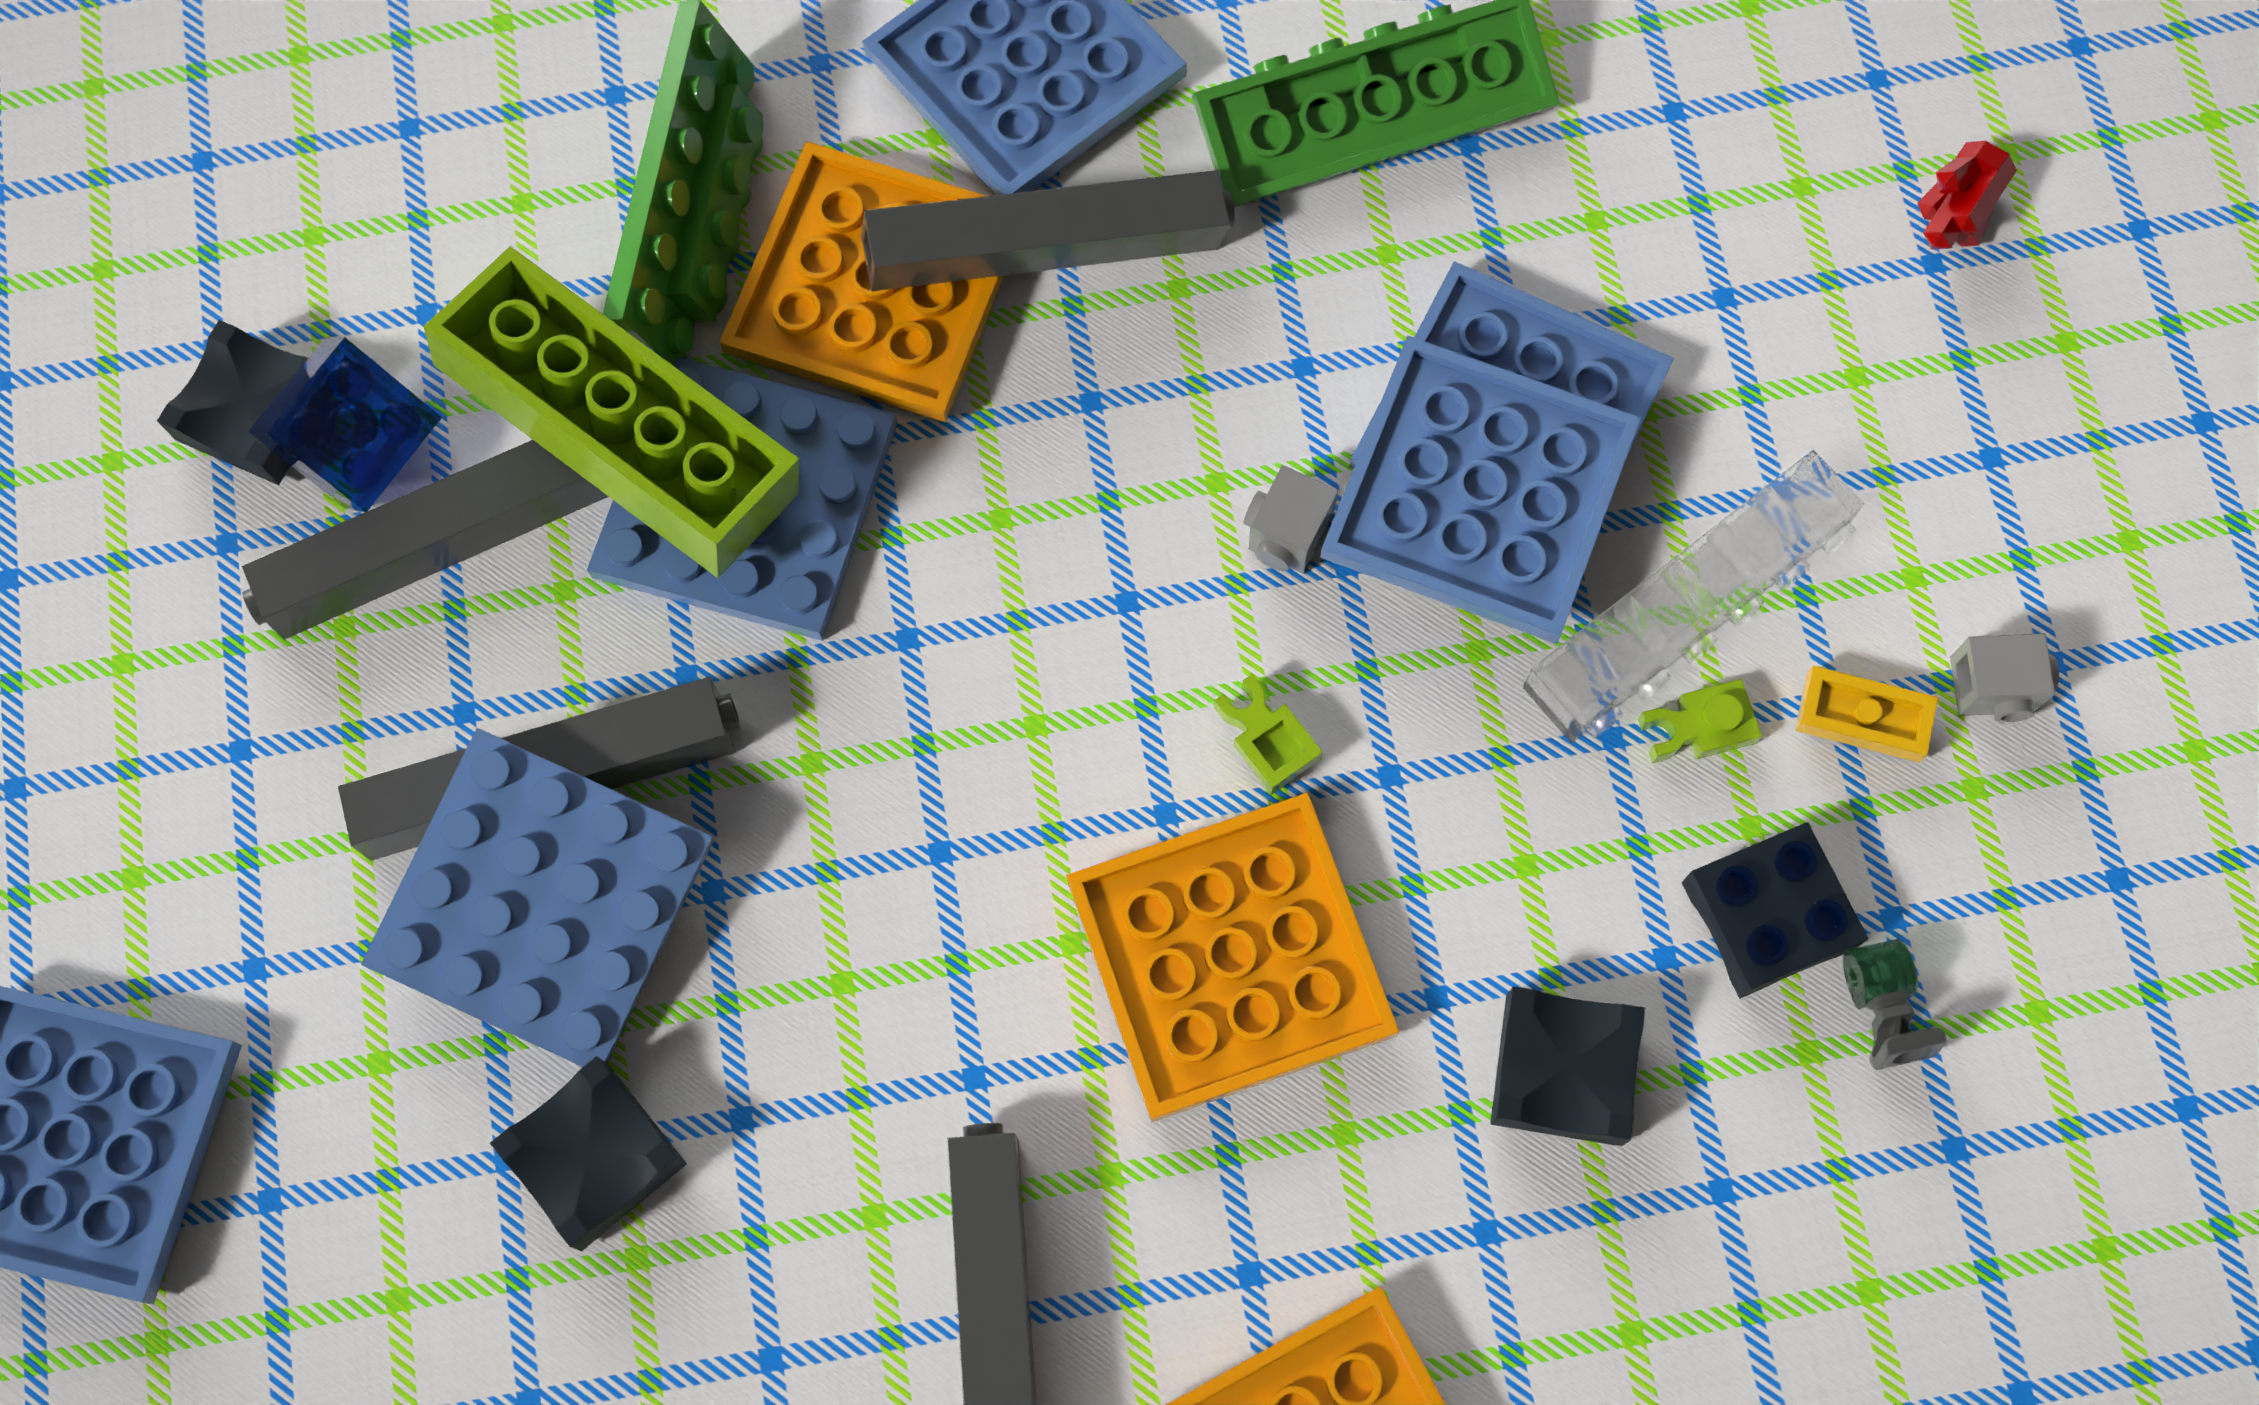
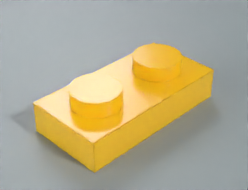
M1813 665L1806 675L1795 731L1920 763L1928 754L1938 697Z

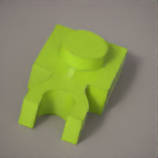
M1251 674L1242 682V689L1252 699V703L1248 707L1243 709L1236 708L1231 705L1226 695L1222 694L1214 700V709L1226 723L1236 726L1243 731L1242 734L1234 739V747L1272 795L1320 761L1323 751L1286 704H1283L1273 712L1269 710L1265 703L1264 689L1256 677Z
M1742 679L1682 694L1677 701L1680 709L1679 712L1665 708H1656L1642 712L1638 718L1641 731L1659 726L1664 728L1670 737L1669 742L1652 746L1649 751L1652 763L1667 760L1674 756L1681 747L1692 744L1696 758L1700 759L1757 744L1762 738Z

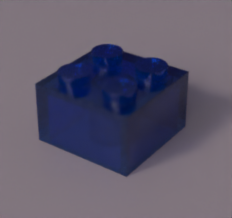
M328 337L321 342L248 432L344 508L367 512L442 417L346 337Z

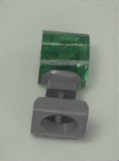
M1894 939L1846 950L1843 955V970L1854 1005L1857 1009H1871L1875 1014L1872 1022L1874 1044L1869 1058L1872 1067L1875 1070H1881L1936 1057L1946 1043L1944 1031L1938 1027H1931L1911 1032L1909 1028V1022L1915 1013L1907 999L1913 997L1917 992L1918 977L1913 958L1907 946L1901 940Z

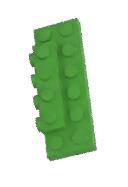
M701 0L679 2L603 314L673 366L676 356L686 359L687 353L692 348L694 323L715 322L717 314L723 310L727 303V269L729 262L734 259L739 251L738 222L741 210L747 206L751 199L750 170L752 161L759 155L763 147L761 137L763 133V114L748 98V92L752 90L754 85L755 66Z
M1494 0L1454 13L1450 4L1439 6L1418 15L1419 24L1399 29L1396 21L1387 22L1363 32L1365 38L1363 41L1344 46L1342 38L1328 40L1308 49L1310 54L1308 58L1289 63L1287 55L1276 56L1254 65L1256 74L1195 92L1192 99L1214 170L1219 172L1222 190L1231 193L1234 207H1238L1555 108L1560 102L1530 1Z

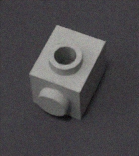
M1282 465L1268 493L1258 491L1247 510L1243 524L1250 527L1248 549L1254 551L1255 556L1262 563L1273 569L1287 571L1291 568L1304 574L1335 513L1338 489Z
M2045 633L1968 637L1950 656L1958 716L1994 715L1995 721L2005 723L2026 720L2034 716V712L2055 694V690L2058 687L2059 666L2056 657L2048 653Z

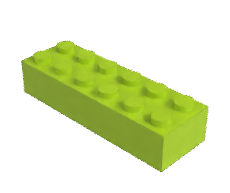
M511 246L424 325L432 362L436 368L718 579L799 494L798 457Z

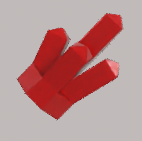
M1986 140L1966 142L1955 159L1935 172L1937 183L1917 203L1923 218L1930 220L1923 234L1931 250L1951 249L1955 242L1960 247L1980 245L1995 205L2017 171L2009 153Z

